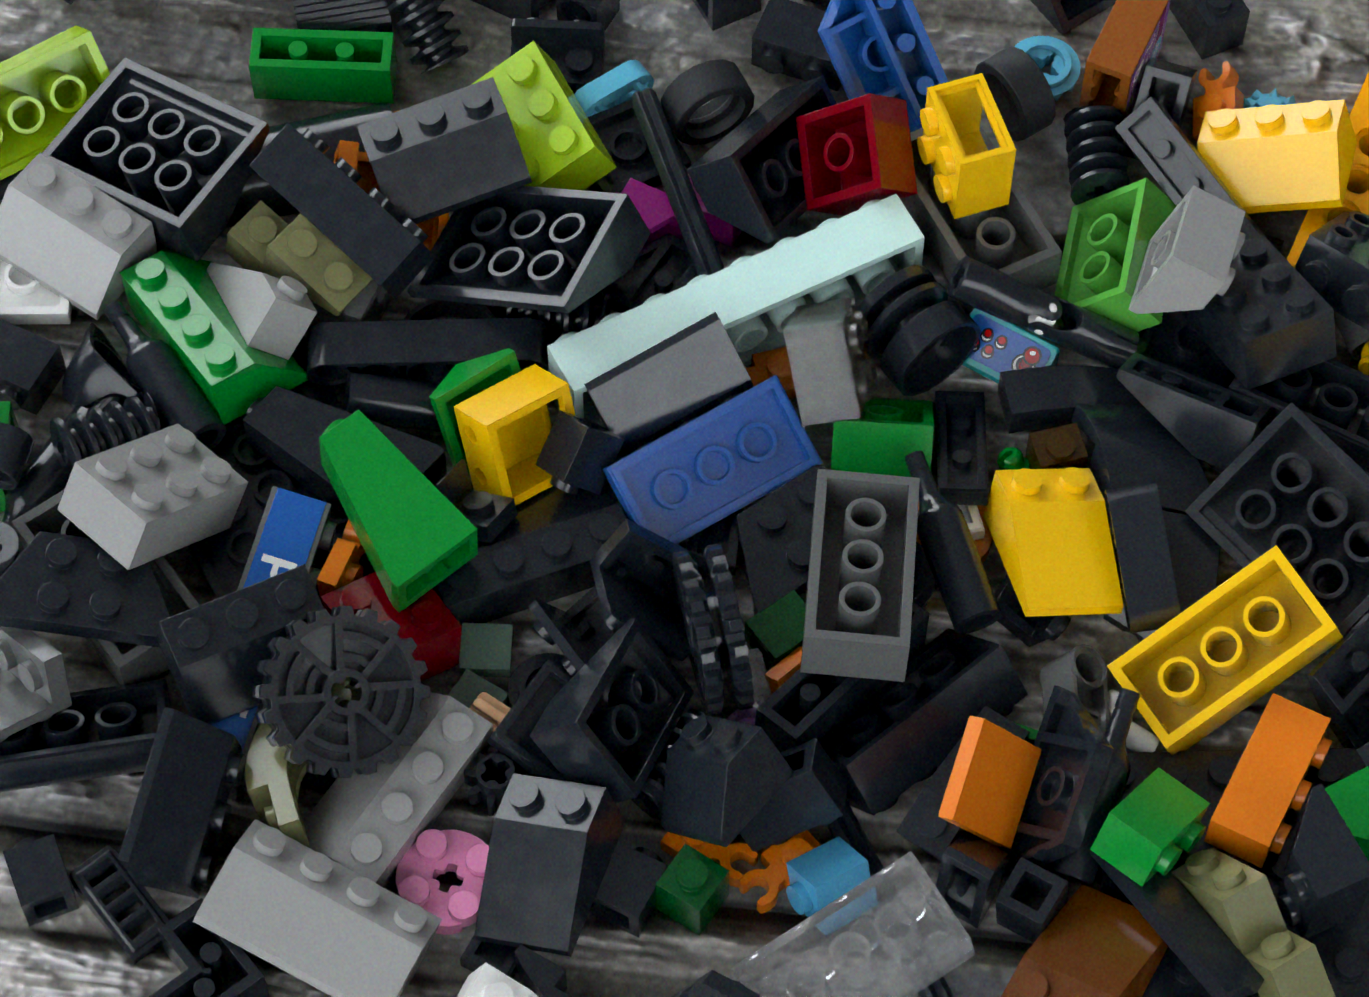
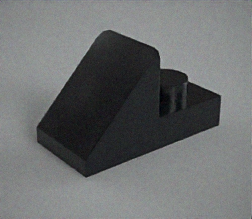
M461 459L435 486L477 528L478 541L492 543L518 515L514 498L472 490L464 459Z

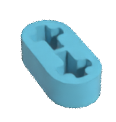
M636 59L629 60L578 89L574 95L587 117L631 100L632 95L636 91H643L646 88L652 89L654 79L640 61Z

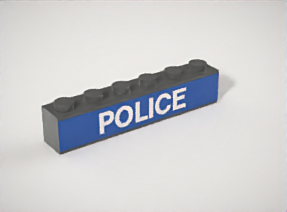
M273 486L237 590L304 564L317 590V578L322 569L316 568L315 564L320 550L330 551L338 523L330 521L331 504ZM263 704L212 724L214 727L235 735L243 749L242 753L246 754V757L252 739L261 723H258L255 713L263 708ZM245 771L240 784H232L229 799L236 801L240 787L247 788Z

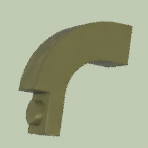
M346 679L343 683L333 684L331 695H338V698L335 700L336 704L341 700H350L352 689L345 688L349 684ZM261 723L252 739L246 757L245 781L247 792L259 819L266 817L270 827L280 830L286 836L310 848L298 802L299 787L306 774V761L301 765L296 763L290 764L283 758L286 748L284 746L272 747L266 739L271 732L269 724Z

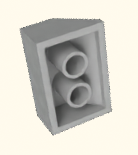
M41 153L8 185L0 204V259L7 264H11L29 278L38 281L39 284L56 295L64 297L69 303L96 320L104 314L107 305L116 301L125 291L119 272L158 253L153 224L150 220Z

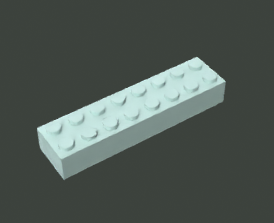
M897 194L882 200H871L853 213L839 219H827L819 224L816 229L798 237H786L777 242L773 248L757 255L740 257L729 267L711 275H699L690 280L686 286L670 293L653 295L638 307L624 313L610 314L604 317L598 324L578 333L569 332L562 335L553 344L547 346L549 372L569 384L575 415L602 426L584 385L587 382L714 312L720 318L741 361L746 367L751 364L752 354L795 345L849 321L858 305L882 281L901 269L914 265L922 266L925 237ZM553 400L557 409L560 411L558 400Z

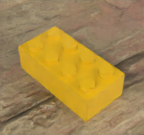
M1275 545L1111 662L1107 667L1122 688L1140 694L1136 708L1165 749L1171 755H1174L1179 751H1186L1339 643L1343 636L1281 550Z

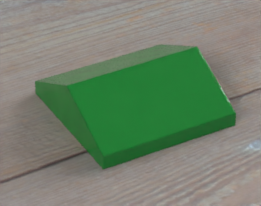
M507 348L456 364L429 396L452 465L454 467L461 459H464L469 476L470 472L453 406L520 372L514 350Z

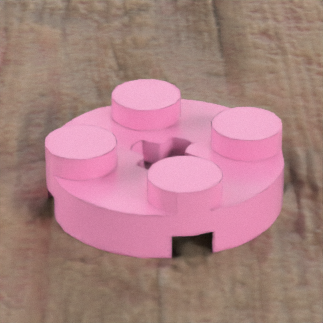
M425 830L419 834L416 842L413 843L397 866L396 888L398 896L418 904L424 910L441 918L442 920L436 934L452 935L463 932V927L471 926L477 921L489 845L485 844L483 840L475 835L460 830ZM449 871L455 872L457 878L463 881L461 886L452 885L448 892L440 891V882L436 878L440 874H445Z

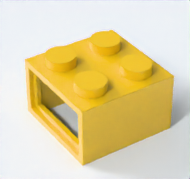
M983 73L927 87L925 108L920 109L923 135L917 138V145L922 162L925 165L931 164L935 173L933 181L939 201L941 203H948L954 219L1008 205L1016 148ZM982 107L1000 145L999 148L988 150L980 133Z
M534 364L453 406L475 491H485L490 494L514 498L515 505H518L553 486L549 483L552 475L535 464L552 429L547 403L557 399L561 411L575 415L569 384L566 381Z

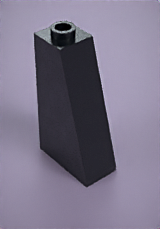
M276 386L265 398L261 397L255 400L245 414L243 423L248 445L348 517L321 464L319 437L322 436L325 429L337 419H346L352 413ZM371 421L434 486L447 474L446 455L442 447Z

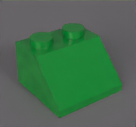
M835 395L831 470L911 477L904 458L912 452L923 451L931 471L934 432L933 401Z

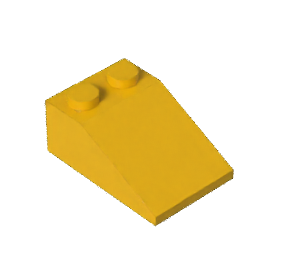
M1090 468L995 470L988 496V504L985 507L983 517L1025 617L1121 614L1124 605L1105 500Z

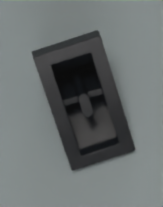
M967 832L951 843L943 853L932 903L973 927L978 928L1015 857L980 837Z

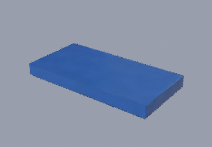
M777 375L602 470L630 521L678 544L823 462Z

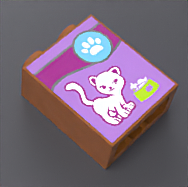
M1116 0L1086 60L1079 107L1113 106L1121 111L1123 120L1129 116L1137 100L1146 65L1152 58L1157 59L1162 48L1171 0Z

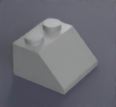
M1193 185L1149 240L1128 310L1136 314L1203 310L1215 294L1223 296L1235 275V269L1230 267L1231 262L1239 253L1245 240V234L1240 232L1246 211Z

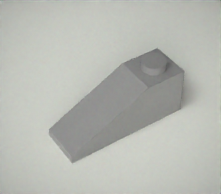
M211 262L207 272L247 346L289 360L317 314L307 295V288L301 282L289 276H282L279 279L262 272Z

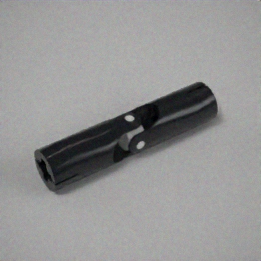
M968 256L962 258L951 275L947 289L949 297L1005 322L1022 325L1038 336L1107 367L1119 369L1137 351L1138 346L1136 345L1139 344V333L1057 296L1042 293L1038 288ZM1059 318L1063 321V330L1053 328V325Z

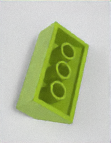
M75 25L0 62V180L24 169L39 153H42L110 75L90 30Z

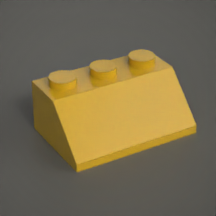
M1345 99L1206 111L1197 141L1198 152L1247 214L1342 207L1357 146Z

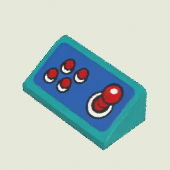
M976 308L970 313L969 316L976 322L981 331L978 343L971 355L962 364L963 366L996 383H999L1000 372L1057 366L1060 352L1057 346L1014 324L1005 322Z

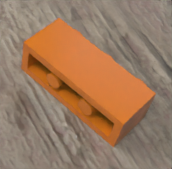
M1272 693L1215 809L1204 842L1261 868L1270 851L1279 855L1292 828L1291 825L1284 823L1289 810L1292 808L1299 812L1301 811L1313 784L1304 779L1311 766L1321 769L1333 741L1324 737L1331 718Z

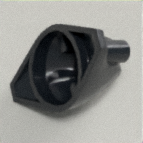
M91 323L64 374L62 392L65 399L74 407L83 406L89 409L96 406L103 412L105 411V406L112 401L118 402L123 407L125 399L130 396L138 397L142 402L143 394L129 375L126 364L104 332L94 323Z

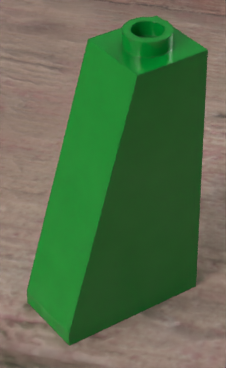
M359 409L346 419L335 420L325 429L322 436L319 437L321 464L392 606L400 613L478 555L477 528Z

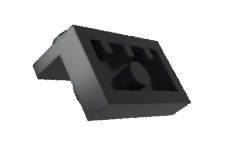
M538 17L527 19L514 18L511 20L512 43L510 57L534 41L557 64L574 94L587 83L603 75L605 56L603 23L590 22L584 19L574 21L544 20Z

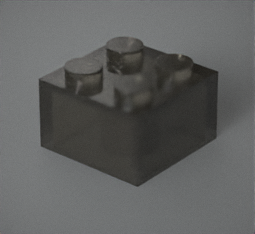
M854 297L796 306L783 333L802 427L861 418L867 402L872 400V388L878 386L874 359H866L863 341L869 338L865 312L856 310Z

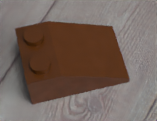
M1082 884L1023 955L1001 997H1142L1168 945L1135 906Z

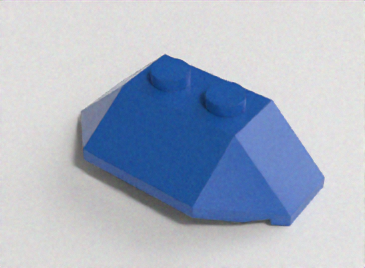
M830 0L818 33L848 99L851 100L872 93L906 100L910 133L922 128L920 109L925 108L927 87L949 81L913 1Z

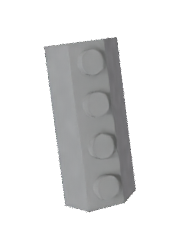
M430 692L429 698L421 700L420 708L428 713L425 723L414 724L412 732L417 737L416 741L412 746H399L397 752L400 758L393 764H381L378 761L376 773L358 775L353 770L351 778L337 777L304 821L311 849L325 854L331 860L363 877L373 880L383 888L387 886L395 875L399 862L413 843L416 842L419 834L430 828L465 781L464 770L474 769L477 765V753L485 754L490 747V744L486 741L492 735L493 724L451 696Z
M255 819L233 847L198 909L193 922L331 997H400L422 964L442 919L424 910L418 904L409 902L381 887L373 880L340 865L325 854L316 852L286 836L280 830Z

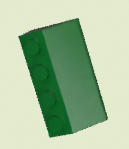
M160 251L119 272L133 315L152 338L163 340L170 346L224 425L246 414L248 408L255 400L261 397L265 398L276 386L291 390L308 380L306 372L292 356L287 360L247 346L207 272L211 261L200 259L196 262L184 255Z

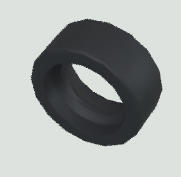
M1011 46L977 64L974 75L983 73L1012 140L1016 142L1025 140L1053 123L1056 110L1051 87L1035 61L1023 50Z
M725 59L709 60L695 65L680 74L666 88L661 97V107L669 126L681 143L701 145L726 136L742 123L754 107L755 95L734 62Z

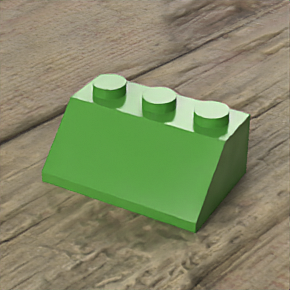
M1146 177L1073 206L1054 296L1136 332L1161 324L1163 312L1136 314L1128 309L1149 240L1176 208V205ZM1057 319L1055 325L1064 326L1062 319Z

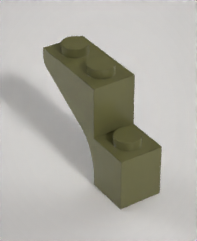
M262 200L227 234L225 252L244 269L262 272L279 279L282 276H289L298 280L307 288V295L311 301L335 316H338L373 280L301 213L288 225Z
M1215 848L1201 850L1187 858L1184 865L1171 872L1263 977L1264 982L1258 990L1259 997H1335L1316 945L1287 930L1265 874Z

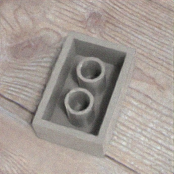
M175 424L75 462L57 510L122 566L130 570L229 529L248 481L232 469L227 461L219 458L196 439V436L191 431L183 428L180 424Z

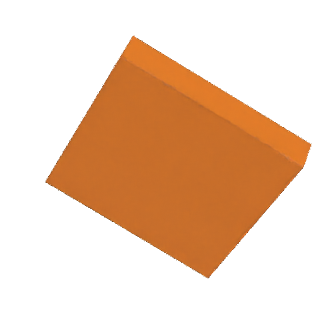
M970 716L938 817L996 846L1011 849L1042 749L985 718Z

